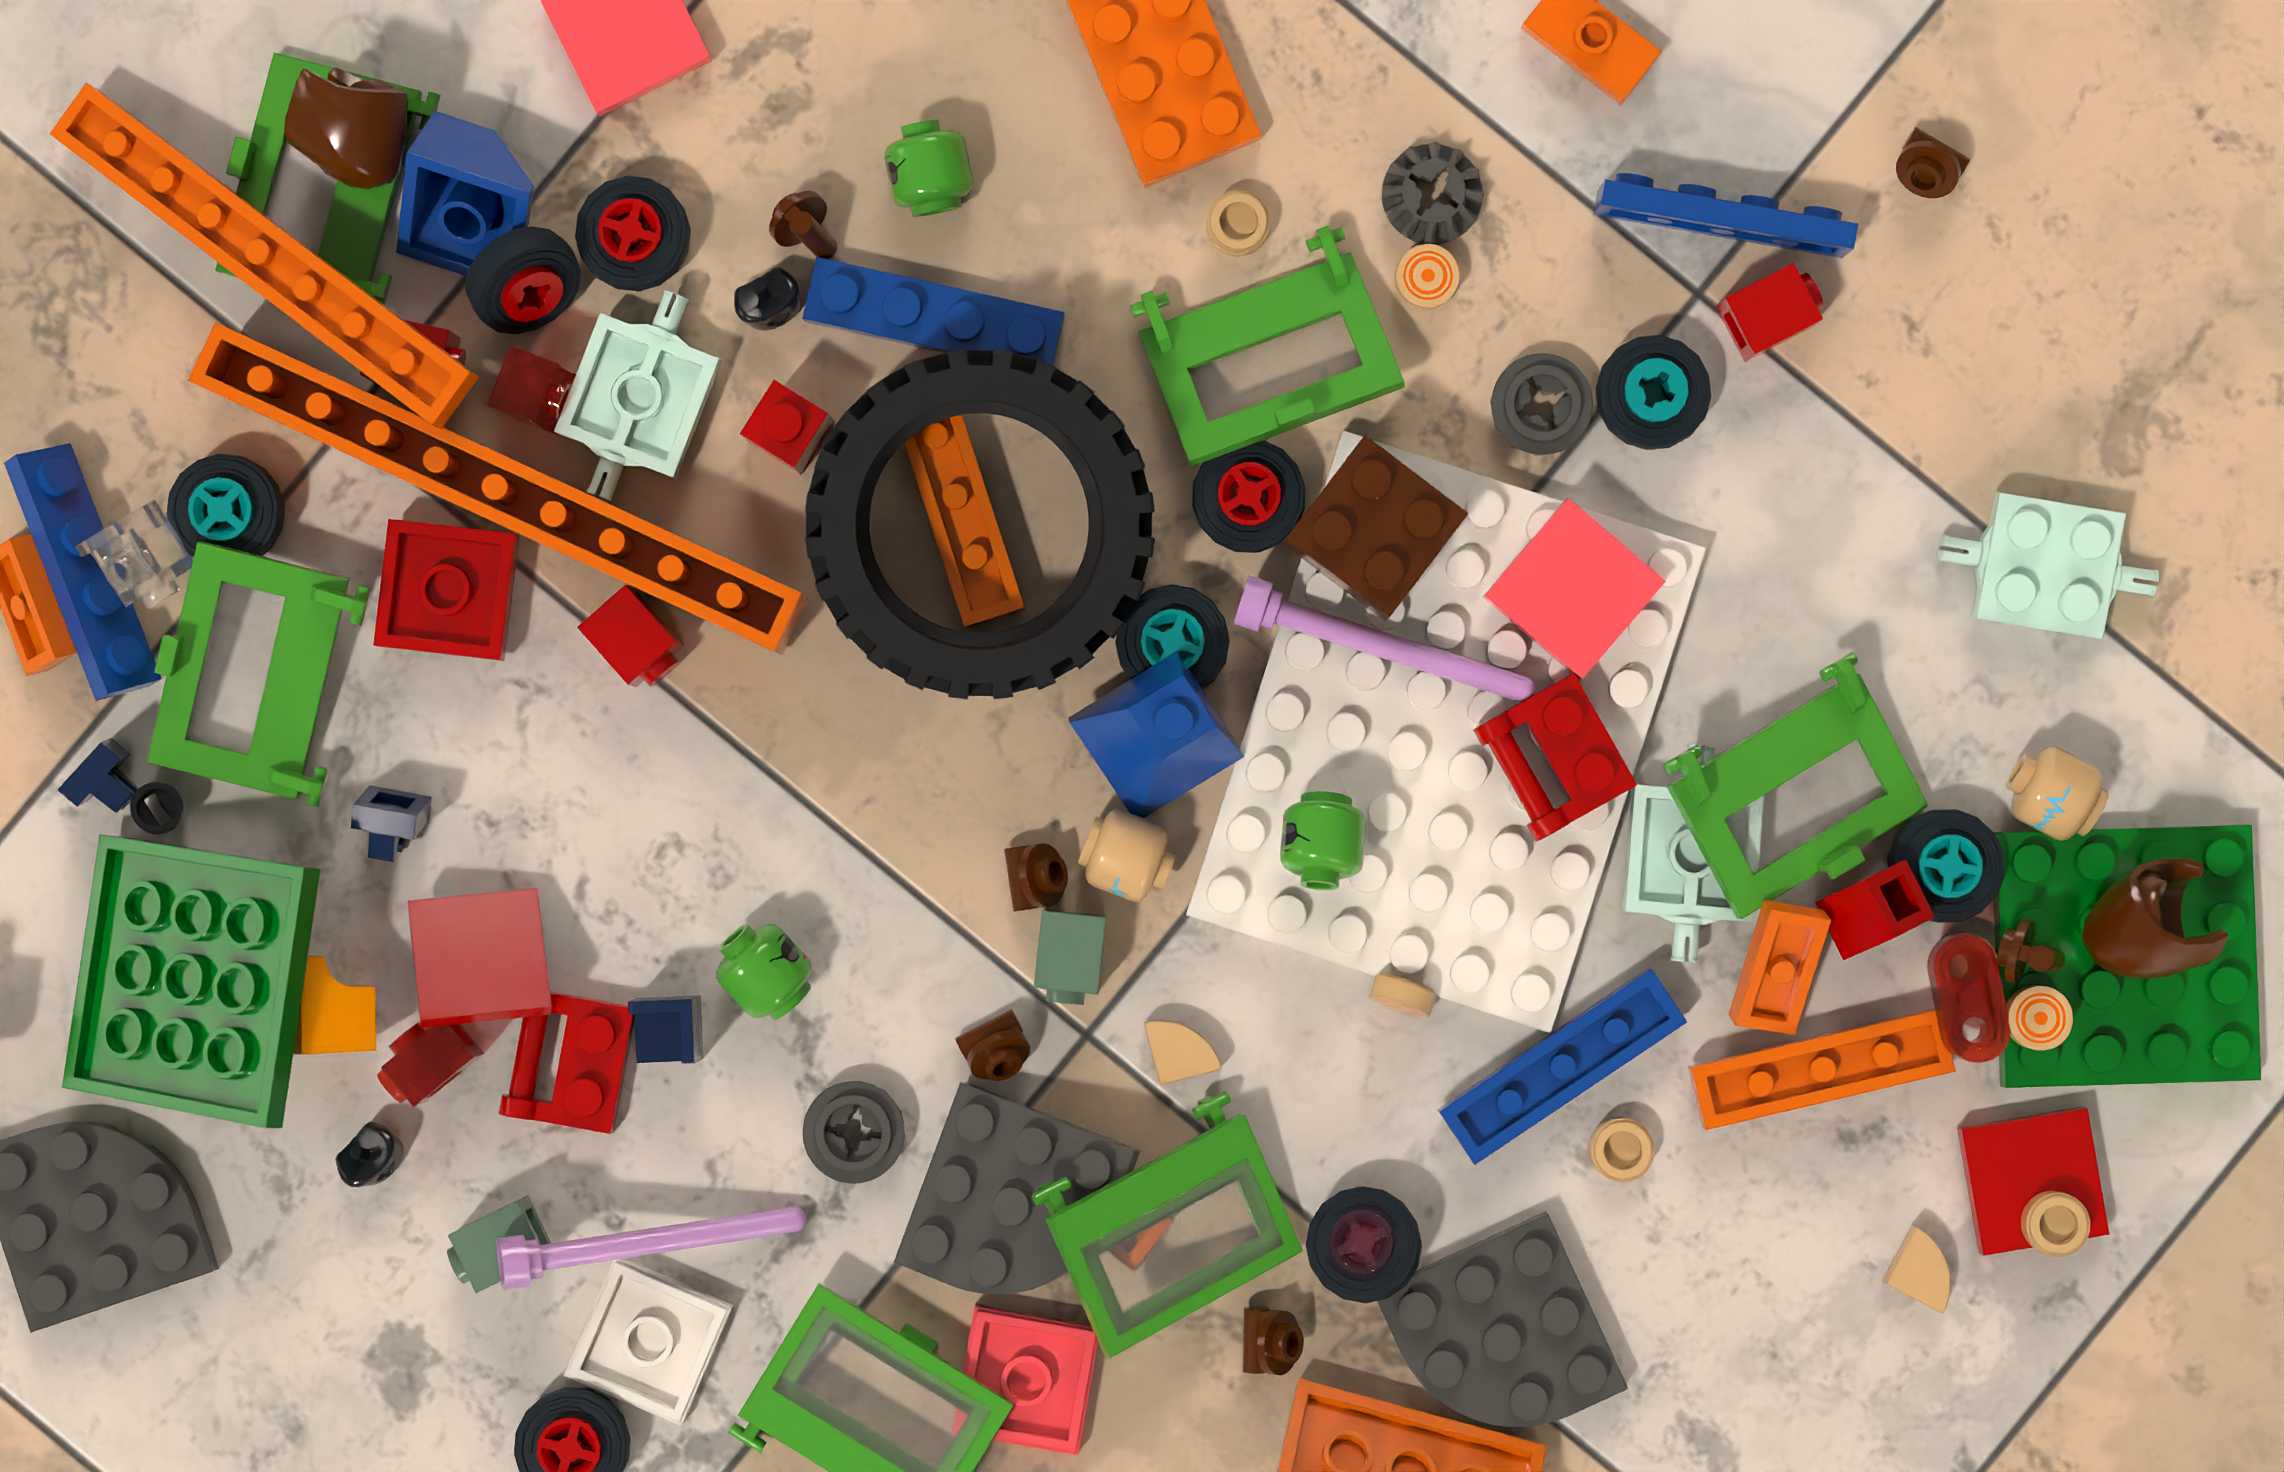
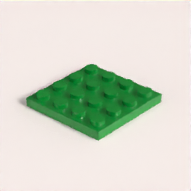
M2252 825L2091 829L2085 836L2076 833L2068 840L2063 841L2055 840L2040 831L1994 832L2004 853V878L1998 894L1993 900L1996 955L2005 930L2007 928L2017 930L2023 919L2035 922V936L2032 946L2056 947L2065 955L2064 967L2054 973L2036 971L2027 963L2018 983L2006 981L2005 967L1998 965L1996 988L2001 1087L2022 1088L2261 1080ZM2186 858L2203 864L2204 871L2202 877H2194L2190 880L2183 892L2181 924L2185 938L2209 934L2219 929L2227 931L2228 938L2224 948L2214 961L2171 976L2155 978H2133L2111 974L2094 962L2082 942L2083 925L2087 915L2111 885L2139 865L2159 859ZM2030 985H2041L2053 988L2065 996L2072 1008L2073 1025L2068 1037L2060 1045L2049 1050H2033L2017 1044L2009 1036L2004 1025L2003 1014L2007 1001L2017 990Z
M99 834L62 1088L262 1128H283L320 868Z

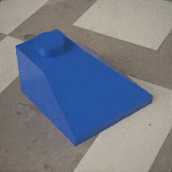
M438 111L432 114L407 151L396 253L467 276V272L476 255L492 240L511 230L529 226L534 185L495 130Z
M1177 651L1068 717L1069 723L1129 813L1145 818L1244 757L1237 742Z

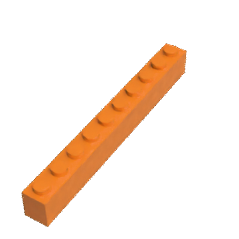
M216 322L189 376L188 381L778 654H783L809 598L797 590L444 427L442 429L437 428L418 415Z

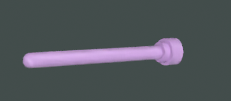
M1248 576L1234 619V625L1258 632L1259 626L1272 630L1274 624L1520 702L1532 697L1535 693L1533 681L1526 676L1283 600L1282 592L1272 590V582L1253 576Z
M787 1207L539 1245L538 1239L525 1240L523 1234L497 1238L496 1250L499 1275L503 1290L528 1287L531 1285V1279L542 1278L543 1271L798 1232L805 1227L807 1216L799 1207Z

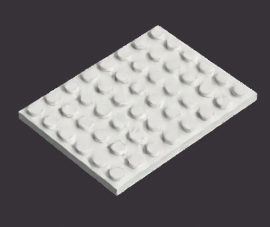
M1342 431L1324 488L1363 438L1362 436ZM1374 441L1469 514L1386 621L1382 620L1302 558L1300 559L1287 601L1526 676L1535 685L1534 694L1572 674L1483 598L1484 594L1561 506L1563 501ZM1579 507L1666 581L1587 675L1579 680L1633 776L1706 548ZM1279 625L1240 745V750L1244 757L1234 764L1186 915L1372 976L1385 973L1402 977L1429 987L1437 997L1551 1033L1628 791L1536 842L1527 827L1531 819L1489 745L1482 746L1473 731L1474 728L1517 705L1520 701ZM1526 723L1511 730L1514 739L1553 808L1568 801L1567 795ZM1326 791L1347 795L1352 798V806L1362 811L1365 815L1366 836L1362 870L1350 878L1340 879L1339 888L1335 890H1314L1301 886V876L1286 870L1280 860L1284 812L1292 804L1301 802V795L1307 792Z

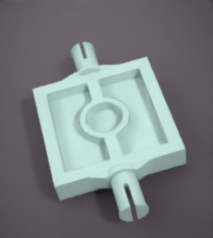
M667 290L663 292L664 295L652 325L628 324L605 314H599L554 430L555 433L585 444L600 457L586 492L612 502V496L624 466L628 468H647L677 479L722 363L717 357L689 347L675 335L687 303L690 300L678 294L676 296L673 292Z
M1995 492L1989 525L1980 537V541L1951 537L1944 534L1940 540V546L1963 549L1964 552L1957 553L1938 550L1939 562L1946 561L1975 566L1974 571L1978 587L1972 618L2103 639L2109 604L2116 595L2117 590L2153 597L2158 586L2133 582V578L2159 582L2158 570L2122 565L2120 545L2126 513Z
M1687 744V747L1690 749L1698 744ZM1698 745L1703 752V756L1697 759L1700 765L1713 758L1715 746ZM1637 785L1631 791L1622 912L1655 914L1669 922H1674L1673 948L1670 961L1698 963L1700 925H1706L1719 920L1753 922L1754 912L1743 919L1736 918L1667 787ZM1763 796L1725 818L1753 873L1757 871Z

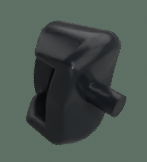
M781 267L773 268L754 281L738 287L734 292V309L737 316L746 324L761 331L772 330L786 324L798 313L801 306L799 287L795 278Z
M373 1121L368 1122L350 1143L337 1154L335 1161L340 1178L350 1187L358 1188L379 1184L391 1176L397 1169L404 1154V1147L402 1142L385 1126Z

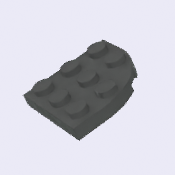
M960 1082L894 1263L950 1286L981 1294L1019 1293L1049 1284L1064 1276L1068 1271L1045 1220L1046 1217L1050 1216V1213L1044 1203L1037 1206L1033 1202L1031 1194L1039 1191L1038 1186L1047 1181L1056 1182L1063 1177H1067L1071 1188L1061 1194L1066 1206H1069L1132 1172L1140 1150L968 1082Z
M94 1122L52 1124L0 1141V1241L30 1333L219 1269L199 1206L190 1186L177 1167L155 1146H148L134 1136L117 1130V1127Z
M1546 1211L1416 1270L1404 1288L1388 1299L1377 1301L1404 1360L1418 1381L1444 1405L1473 1420L1504 1427L1538 1426L1571 1416L1628 1389Z

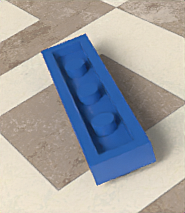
M1631 173L1616 174L1615 181L1604 180L1597 190L1593 213L1596 216L1836 258H1843L1854 249L1858 223L1841 221L1842 212L1831 208L1807 206L1804 207L1803 214L1778 210L1779 201L1764 196L1744 195L1741 196V201L1738 203L1715 199L1717 191L1701 185L1681 184L1678 186V192L1653 188L1654 180L1652 178Z
M816 257L802 319L807 323L942 353L966 349H994L1013 352L1014 354L1036 360L1040 359L1054 365L1065 313L1063 311Z
M71 443L14 455L4 465L95 701L150 687L160 681L162 678L160 674L154 673L156 667L155 660Z
M1647 968L1437 1110L1472 1163L1476 1165L1686 1024L1687 1021L1654 971Z

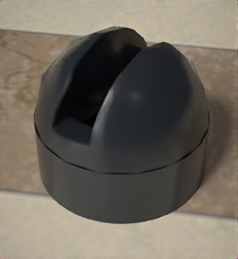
M151 782L143 785L135 792L131 799L130 812L134 822L140 829L149 834L161 835L172 831L179 825L184 814V804L181 796L172 786L162 782ZM154 793L159 799L162 808L172 818L162 826L144 802L145 799Z

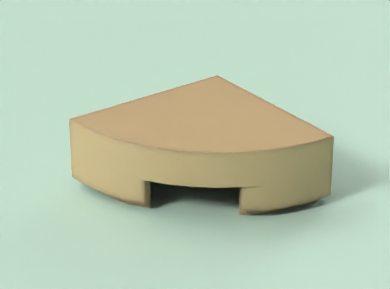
M1156 1020L1144 1022L1160 1085L1222 1069L1211 1045L1194 1030L1171 1021Z
M1912 1225L1882 1281L1943 1314L1950 1294V1273L1947 1262L1937 1244L1926 1233Z

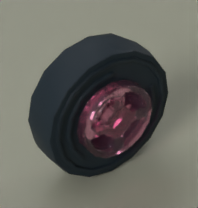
M1365 1186L1339 1191L1322 1203L1310 1221L1306 1240L1310 1267L1322 1285L1344 1300L1365 1304L1388 1299L1404 1288L1418 1268L1422 1248L1418 1223L1406 1205L1385 1190Z

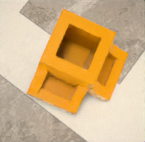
M308 955L293 1054L310 1055L377 1051L375 986L343 985L330 974L325 956Z

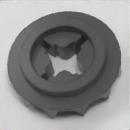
M1436 141L1416 147H1409L1391 163L1382 185V204L1388 220L1404 237L1421 244H1444L1462 236L1477 219L1484 197L1479 169L1471 163L1461 149H1453ZM1443 171L1447 172L1448 176L1445 179L1446 185L1443 193L1450 198L1449 202L1457 206V208L1455 209L1449 204L1445 206L1442 203L1435 202L1430 209H1425L1422 216L1418 215L1417 211L1421 206L1419 202L1423 193L1416 187L1417 183L1409 178L1412 177L1418 182L1422 180L1430 184L1436 176L1440 177Z
M1547 353L1527 355L1510 364L1498 377L1490 400L1495 428L1512 448L1535 456L1562 452L1573 445L1586 431L1593 411L1591 388L1583 373L1565 358ZM1528 380H1531L1534 388H1538L1543 396L1552 393L1556 396L1562 392L1566 394L1550 410L1553 418L1551 424L1554 430H1551L1548 422L1544 423L1539 415L1531 417L1525 415L1521 418L1517 416L1531 401V394L1529 392L1531 387Z
M863 1081L842 1082L824 1090L810 1105L803 1123V1142L809 1159L824 1175L843 1183H864L883 1175L898 1159L905 1140L904 1121L900 1108L886 1090ZM855 1105H860L859 1115H862V1125L872 1128V1132L882 1133V1136L862 1139L858 1149L854 1151V1159H849L850 1148H847V1138L837 1135L836 1131H828L827 1126L836 1127L838 1124H847L851 1114L855 1111Z

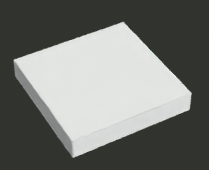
M625 1258L613 1260L564 1376L682 1426L734 1305Z

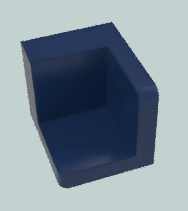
M701 995L636 998L628 1001V1014H635L637 1063L681 1061L682 1064H690L703 1059Z

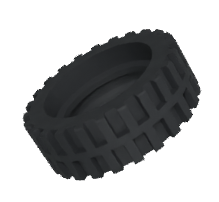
M994 349L950 351L917 360L879 380L866 390L836 423L817 458L809 492H807L805 507L807 556L810 558L816 580V588L822 601H825L834 616L837 627L847 639L850 638L867 655L869 661L881 670L883 668L903 678L906 684L920 690L924 688L947 693L948 697L966 700H968V696H993L994 700L1013 697V693L1034 687H1037L1038 690L1057 683L1056 678L1073 668L1078 667V669H1081L1095 658L1093 654L1109 637L1114 639L1124 626V617L1134 600H1139L1145 586L1143 578L1148 559L1153 557L1155 538L1152 537V512H1155L1153 493L1149 492L1143 469L1146 467L1139 449H1135L1124 429L1125 425L1116 413L1111 411L1094 394V391L1080 380L1072 378L1057 369L1056 366L1040 359H1032L1009 351ZM965 414H993L1015 419L1031 426L1050 439L1063 452L1076 471L1084 490L1089 516V531L1083 560L1074 579L1062 596L1047 610L1030 621L1013 628L988 633H971L949 629L925 619L909 608L894 593L882 575L875 559L870 537V509L874 490L882 471L894 453L908 439L927 426L943 419Z

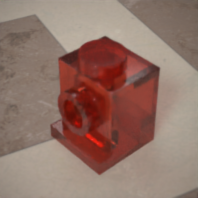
M510 345L487 406L502 415L559 436L554 430L576 374L567 371L556 362Z
M417 1023L389 1046L395 1056L381 1067L382 1070L377 1073V1077L382 1086L396 1101L402 1103L407 1099L415 1107L426 1103L485 1053L461 1024L429 1027L425 1030L421 1028L420 1023Z

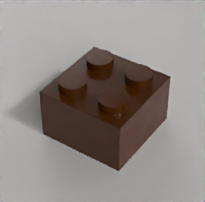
M1364 435L1286 537L1283 544L1382 620L1386 621L1469 513Z

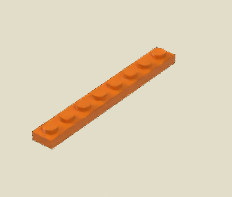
M86 82L50 132V135L431 425L442 429L479 378L478 375L98 88Z

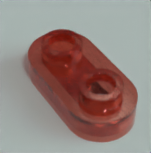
M1963 934L1947 936L1935 944L1927 961L1928 977L1941 1040L1945 1048L1958 1059L1974 1063L1991 1061L2004 1051L2010 1038L2008 1013L1995 953L1984 940L1978 937ZM1961 954L1965 957L1968 967L1962 977L1955 978L1950 971V962L1953 957ZM1974 1017L1979 1022L1980 1033L1977 1038L1968 1041L1963 1036L1962 1027L1967 1019Z

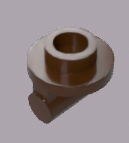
M1914 127L1902 146L1903 150L1896 163V173L1902 185L1915 195L1924 198H1940L1954 190L1970 158L1919 128Z
M814 191L792 193L778 202L773 210L769 224V233L777 244L783 247H791L802 242L816 257L830 259L837 251L836 240L821 226L826 216L827 205L818 193Z
M1047 843L1004 849L1013 912L1056 905L1062 898L1068 882L1067 866L1056 849Z
M2023 919L2017 930L2007 928L2002 936L1996 963L2005 967L2006 981L2018 983L2027 963L2036 971L2051 973L2060 971L2065 965V955L2060 949L2043 945L2032 946L2035 936V922Z
M1012 1009L955 1038L972 1074L979 1079L1006 1080L1020 1071L1030 1054V1045L1022 1033L1021 1024Z
M1261 1306L1244 1307L1243 1372L1250 1374H1286L1299 1360L1304 1346L1303 1333L1298 1326L1296 1318L1288 1311L1269 1310L1268 1307Z

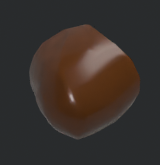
M337 67L330 71L328 79L308 69H302L296 81L285 117L284 134L287 143L317 164L325 174L349 187L369 190L391 184L401 169L407 136L408 93L403 89H397L389 82L378 79H363Z
M2186 858L2159 859L2139 865L2111 885L2087 915L2083 925L2082 942L2094 962L2111 974L2133 978H2155L2171 976L2214 961L2224 948L2228 938L2227 931L2219 929L2209 934L2185 938L2181 924L2183 892L2190 880L2194 877H2202L2204 871L2203 864Z

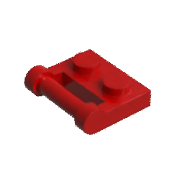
M1575 673L1566 676L1473 729L1482 746L1488 744L1530 817L1531 822L1527 824V827L1536 842L1637 786L1636 781ZM1523 723H1526L1569 799L1556 808H1553L1511 733V730Z
M550 991L551 1013L567 1016L552 1101L534 1098L549 1015L523 1017L509 1093L502 1094L498 1114L512 1118L536 1120L612 1134L616 1124L635 1014H628V1005Z

